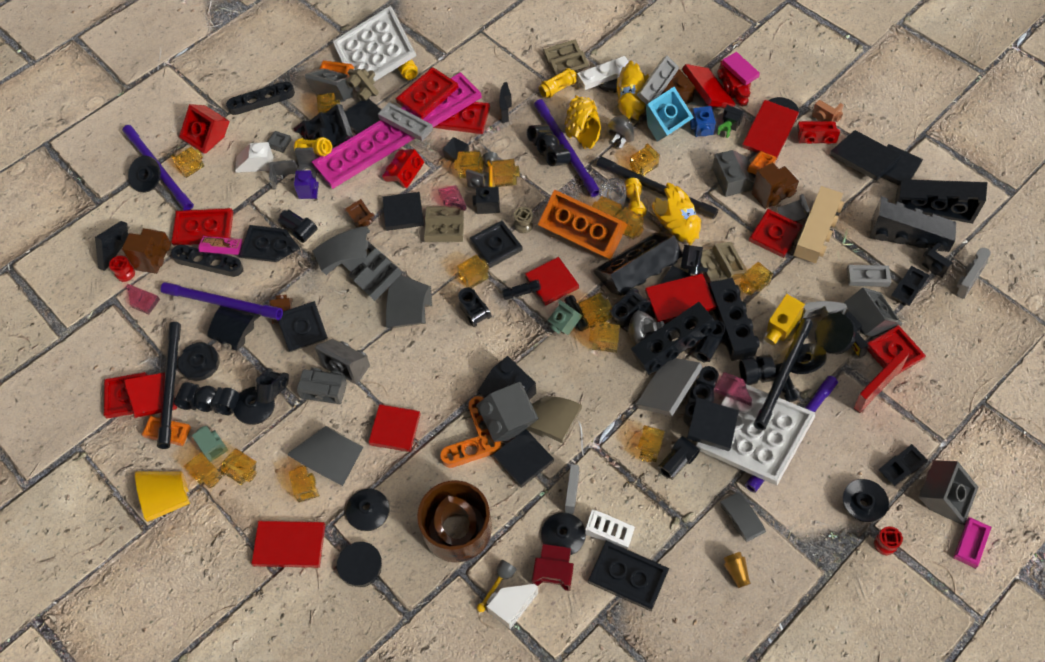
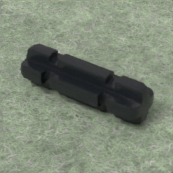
M539 280L531 281L530 283L514 286L512 289L502 290V295L505 300L513 298V296L518 297L529 294L531 291L541 290Z
M573 295L564 299L565 303L582 315L576 325L578 330L584 331L588 329V322L584 318V314Z
M782 363L775 365L776 376L780 370ZM790 375L782 392L785 393L786 401L794 402L797 400L798 395L796 390H793L794 385Z

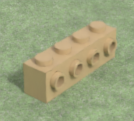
M823 186L820 187L793 256L813 263H817L819 256H824L827 248L824 242L830 241L833 233L830 227L835 228L839 217L835 214L836 212L840 213L844 202L841 199L844 193Z

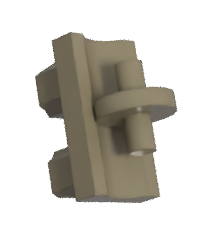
M365 68L362 70L349 69L347 73L350 76L346 80V84L352 89H356L359 86L360 90L356 96L360 100L366 101L371 96L379 94L373 85L375 84L373 79L375 73L373 70L366 71Z

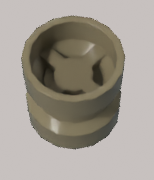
M519 207L514 211V227L519 233H528L533 228V213L527 207Z

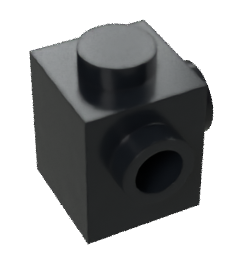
M499 186L476 188V195H472L473 207H477V214L500 213Z

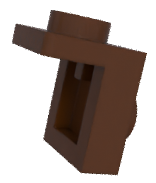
M362 199L345 208V212L356 228L368 227L373 223L372 220L375 215L373 212L370 213Z
M287 294L276 295L275 300H269L270 306L281 308L283 311L292 309L291 302H293V298H287ZM272 319V324L279 323L278 320Z

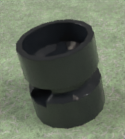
M770 354L757 356L756 360L753 357L739 360V372L742 383L752 385L757 384L758 380L762 383L775 380L776 369Z

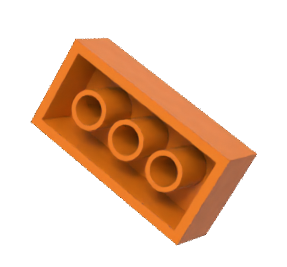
M557 190L553 191L538 223L539 226L610 260L628 225L622 220Z

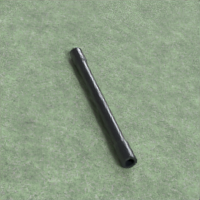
M599 157L596 164L597 167L626 179L637 178L642 186L666 196L664 189L667 187L622 167L605 157ZM689 197L696 211L715 219L719 211L718 208Z
M809 318L801 320L768 396L753 423L754 427L758 430H765L771 419L772 411L801 347L813 326V322Z
M179 322L169 323L168 348L161 419L157 437V447L159 449H168L171 443V420L178 345L181 334V324Z

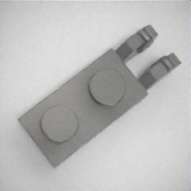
M982 247L977 251L976 258L973 263L969 264L965 272L967 276H962L956 287L959 288L958 297L965 299L987 264L991 254L989 249Z

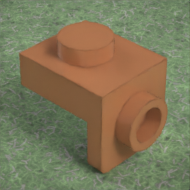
M818 100L815 103L812 117L818 121L838 122L843 116L842 109L844 105L840 103L836 108H833Z

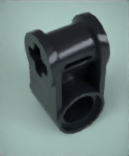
M466 287L460 290L458 294L459 306L473 327H476L477 323L492 317L490 310L482 302L474 289Z
M636 288L631 289L612 307L611 312L616 324L620 327L629 326L632 315L637 310L645 312L649 308L651 301L644 299ZM621 313H626L624 316L619 317Z
M266 368L256 378V400L260 403L272 402L287 387L289 374L285 372L281 374L274 372L271 368Z

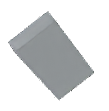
M571 464L565 513L573 514L575 510L579 465Z

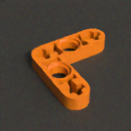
M477 396L469 401V411L478 436L445 447L440 454L444 466L454 468L493 455L500 450L501 441L495 442V446L491 447L488 445L487 438L490 435L489 430L479 427V424L484 420L482 415L479 416L475 405L482 401L483 397ZM468 446H475L477 451L473 455H468L465 453V449ZM460 449H461L462 456H463L462 458H460V454H459V451H458V450H460ZM451 453L454 460L450 461L447 454Z

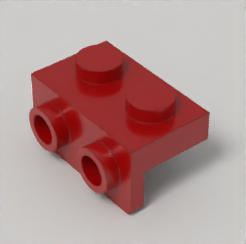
M799 121L797 125L799 143L836 144L840 135V129H837L836 121Z
M415 149L399 150L391 164L386 167L382 177L386 182L399 181L403 188H408L423 166L424 160Z

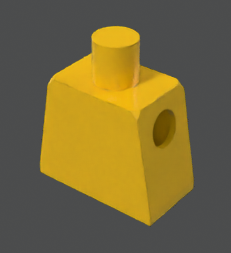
M786 294L768 322V334L764 340L771 345H775L778 340L784 342L800 321L805 304Z

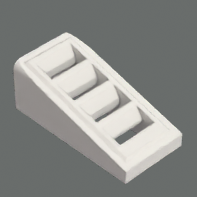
M592 509L585 534L603 541L607 540L628 549L635 527ZM596 521L600 522L598 529L594 528ZM605 524H608L609 526L607 532L605 533L603 532V528ZM613 527H617L615 536L611 535ZM622 529L626 530L624 540L619 539Z

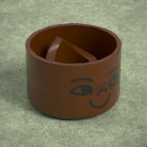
M459 480L442 482L431 488L420 502L417 513L418 525L427 548L436 557L447 562L459 563L473 559L485 549L492 534V520L487 499L477 487ZM453 515H464L470 522L467 534L461 539L449 537L443 529L446 519Z

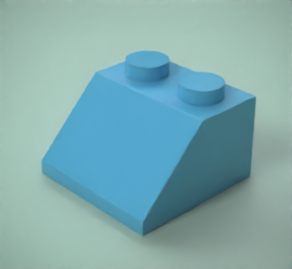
M675 87L646 105L647 126L657 142L694 118Z

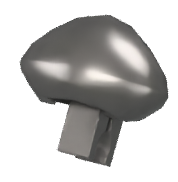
M618 115L608 122L607 132L611 135L608 142L612 144L618 139L616 149H621L626 141H634L633 126L626 116Z
M637 310L632 315L628 328L632 341L638 344L664 326V321L657 323L647 313Z

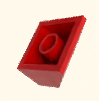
M189 104L179 137L202 153H207L225 137L230 121L206 105Z

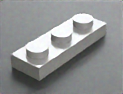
M667 55L663 57L637 96L646 105L659 97L679 67Z
M390 102L378 113L380 120L420 141H423L433 130L432 124Z

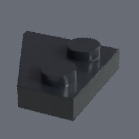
M120 221L95 237L98 269L105 271L109 267L111 259L116 257L122 249L129 235L126 222Z

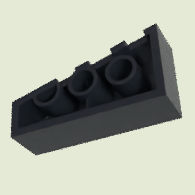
M902 179L896 191L895 203H902L905 208L910 210L915 208L923 210L925 215L935 214L946 219L973 224L986 202L988 182Z
M881 196L871 219L869 238L912 245L919 248L934 247L939 242L942 245L938 251L949 252L956 238V222L935 214L925 215L923 210L917 208L910 210L905 208L902 203L896 202L893 204L888 202V198Z

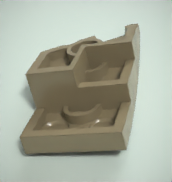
M544 396L532 404L539 419L526 428V430L541 437L546 435L563 443L579 415L582 405L561 397Z

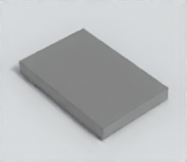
M678 358L665 363L656 372L637 401V407L673 416L703 368L701 363Z

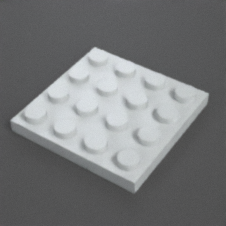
M391 5L333 41L342 63L352 64L353 70H362L364 68L366 71L373 70L375 73L374 81L417 56ZM359 86L355 89L357 92L360 90Z
M735 380L721 404L739 410L730 451L700 442L696 446L701 449L700 452L777 486L813 422L815 412L778 398L766 429L758 430L754 427L753 423L768 393Z

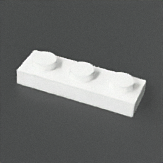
M625 56L577 73V79L584 90L618 78L622 67H625L629 61Z

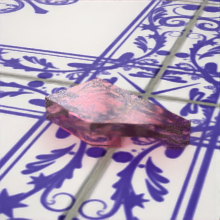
M456 185L438 189L439 196L445 206H457L463 211L467 210L466 204Z
M130 284L126 286L132 308L149 315L160 298L155 294Z
M724 372L715 386V392L751 406L752 398L747 391L744 380Z

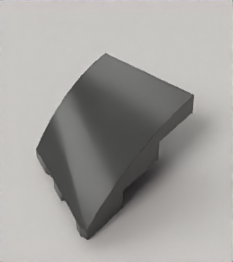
M367 226L340 233L312 250L321 271L327 275L342 263L352 272L362 264L367 256L368 241L366 237L370 233Z
M370 244L366 260L350 272L348 276L376 301L402 272Z
M400 275L389 286L386 306V327L397 328L426 324L425 307L432 306L431 286Z
M325 426L291 450L288 456L343 486L363 446L346 438L345 435Z

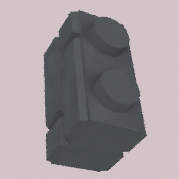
M318 368L304 369L297 392L301 399L342 404L347 381L345 376L338 371L327 373Z

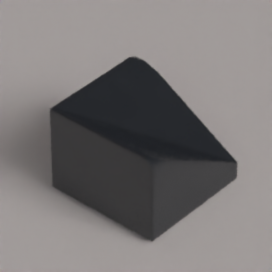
M452 137L443 148L444 158L459 165L469 154L468 144Z

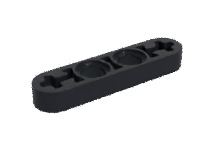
M287 81L232 97L226 102V106L230 114L239 115L290 99L294 96L295 91L292 83ZM267 94H273L270 98L265 97ZM250 99H257L253 103H248Z
M177 245L171 251L174 261L181 265L231 277L239 276L243 272V265L236 257L219 253L199 252V248L186 245ZM199 255L203 256V259L201 261H194L195 257ZM214 260H221L219 265H211Z

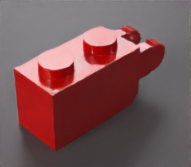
M720 61L717 74L724 84V89L731 98L736 99L739 105L747 106L749 102L748 97H750L751 83L745 86Z

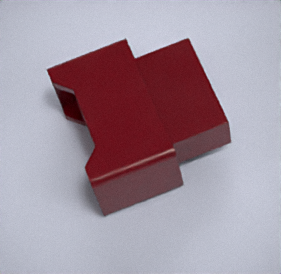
M543 544L541 558H535L532 584L539 586L541 583L561 585L565 591H571L574 564L569 563L571 548Z

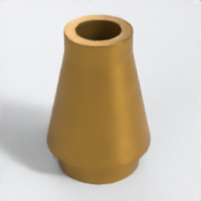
M741 552L723 558L725 561L723 565L738 588L751 584L745 556H742Z

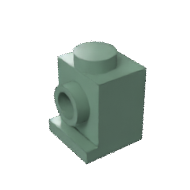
M559 300L558 307L547 321L551 323L550 328L558 334L562 331L569 335L582 315Z
M207 426L199 428L192 435L209 462L228 451L215 430L211 432Z

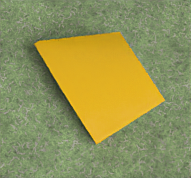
M182 471L135 472L138 498L144 519L147 522L190 504L186 493L189 489Z

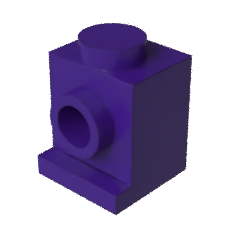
M311 170L296 171L294 187L298 198L317 199L319 182L316 181V178H313Z

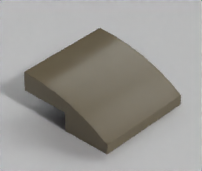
M576 39L543 49V54L555 76L566 68L579 71L589 67L584 52L580 51Z
M464 206L426 207L425 242H463Z
M732 242L715 244L712 249L702 251L700 267L708 268V272L701 271V273H703L708 286L709 282L728 278L736 280L747 275L748 271Z

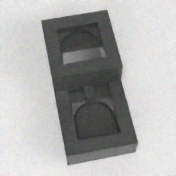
M740 492L720 501L721 508L731 518L734 528L746 542L766 532L762 522Z

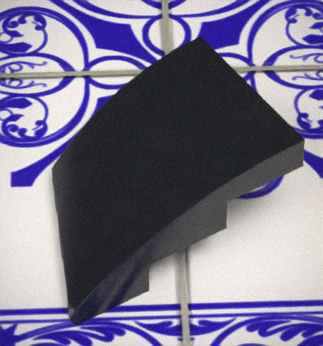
M336 104L326 113L320 112L310 121L303 120L294 128V131L299 133L303 139L315 140L324 137L330 140L332 148L353 137L343 105Z
M220 306L211 321L207 337L217 340L221 344L228 343L232 345L233 350L237 351L245 344V336L254 329V321L261 315Z

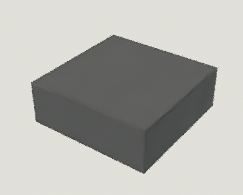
M274 131L267 142L271 149L283 153L292 139L290 135Z

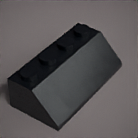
M653 233L593 271L611 293L622 296L626 295L634 286L644 284L650 276L660 274L663 268L676 264L677 260L682 257V251L675 235Z

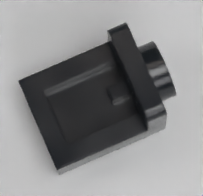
M938 242L934 247L930 246L923 255L925 260L922 265L933 274L943 278L953 262L937 253L942 245Z
M684 245L681 268L689 269V274L698 275L700 271L708 272V268L700 267L703 247Z

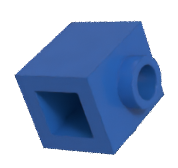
M712 107L693 108L692 115L694 118L690 120L691 130H694L695 136L714 135L716 122Z

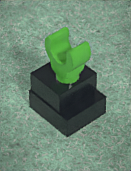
M726 105L722 119L724 124L718 127L717 134L719 135L721 131H726V138H728L731 130L736 131L738 126H740L744 111Z

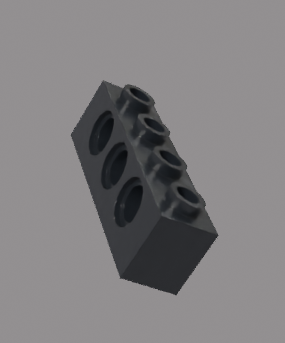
M733 278L709 282V290L716 304V310L713 311L716 319L725 325L723 339L731 361L756 356L760 342L758 336H754L753 323L747 317L746 304L744 301H741L739 286L735 285Z
M697 302L633 346L631 350L636 360L649 375L652 372L658 371L668 361L677 358L687 348L693 347L703 337L709 336L717 327L710 313L700 302Z

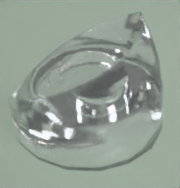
M620 178L608 179L601 185L599 196L608 206L621 211L626 199V184Z

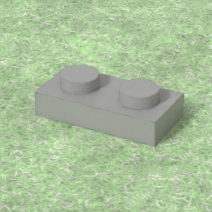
M848 265L847 267L849 286L889 287L891 284L889 266Z

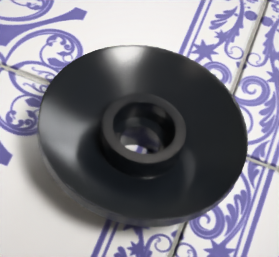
M140 156L130 165L128 179L130 185L136 191L142 193L150 192L157 186L160 180V167L154 158Z
M803 344L791 372L795 374H808L820 369L827 359L825 349L817 344Z
M256 386L249 387L239 393L234 414L244 424L255 425L264 422L271 416L275 408V399L269 403H260L256 400Z
M858 479L852 481L843 492V504L846 511L859 521H878L888 510L889 499L887 493L879 484L872 480ZM860 501H865L867 506H863Z
M363 489L356 492L346 505L348 522L352 527L360 531H372L379 528L385 523L390 512L386 496L375 489ZM364 505H370L369 509L363 510Z
M557 513L550 516L543 524L541 530L543 544L571 548V555L577 553L582 548L586 538L583 523L579 518L570 513ZM561 529H566L568 532L567 534L562 535L559 533V531Z

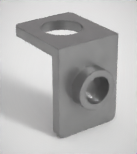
M295 148V154L299 163L298 171L311 169L313 171V178H316L317 170L312 164V161L316 159L313 148Z
M295 160L270 162L269 180L273 190L276 189L277 175L295 174L298 171Z
M478 169L476 171L466 170L468 187L476 189L489 185V173Z
M803 194L800 195L798 201L778 207L780 215L795 222L808 218L810 213Z

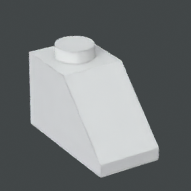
M250 143L236 156L235 172L269 171L270 162H273V154L269 143Z
M529 584L501 588L498 593L494 592L488 599V613L508 629H511L537 596L538 586Z

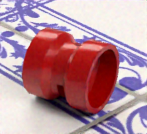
M116 256L111 259L109 267L119 281L127 282L135 276V269L125 256Z
M884 527L874 539L875 549L882 555H892L903 542L902 533L895 527Z

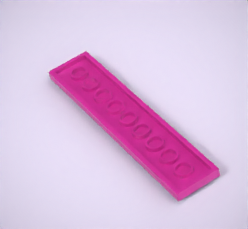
M461 72L451 78L458 83L459 88L422 120L435 127L482 98L481 92ZM380 120L333 148L328 155L312 161V164L329 186L334 189L414 140L415 137Z

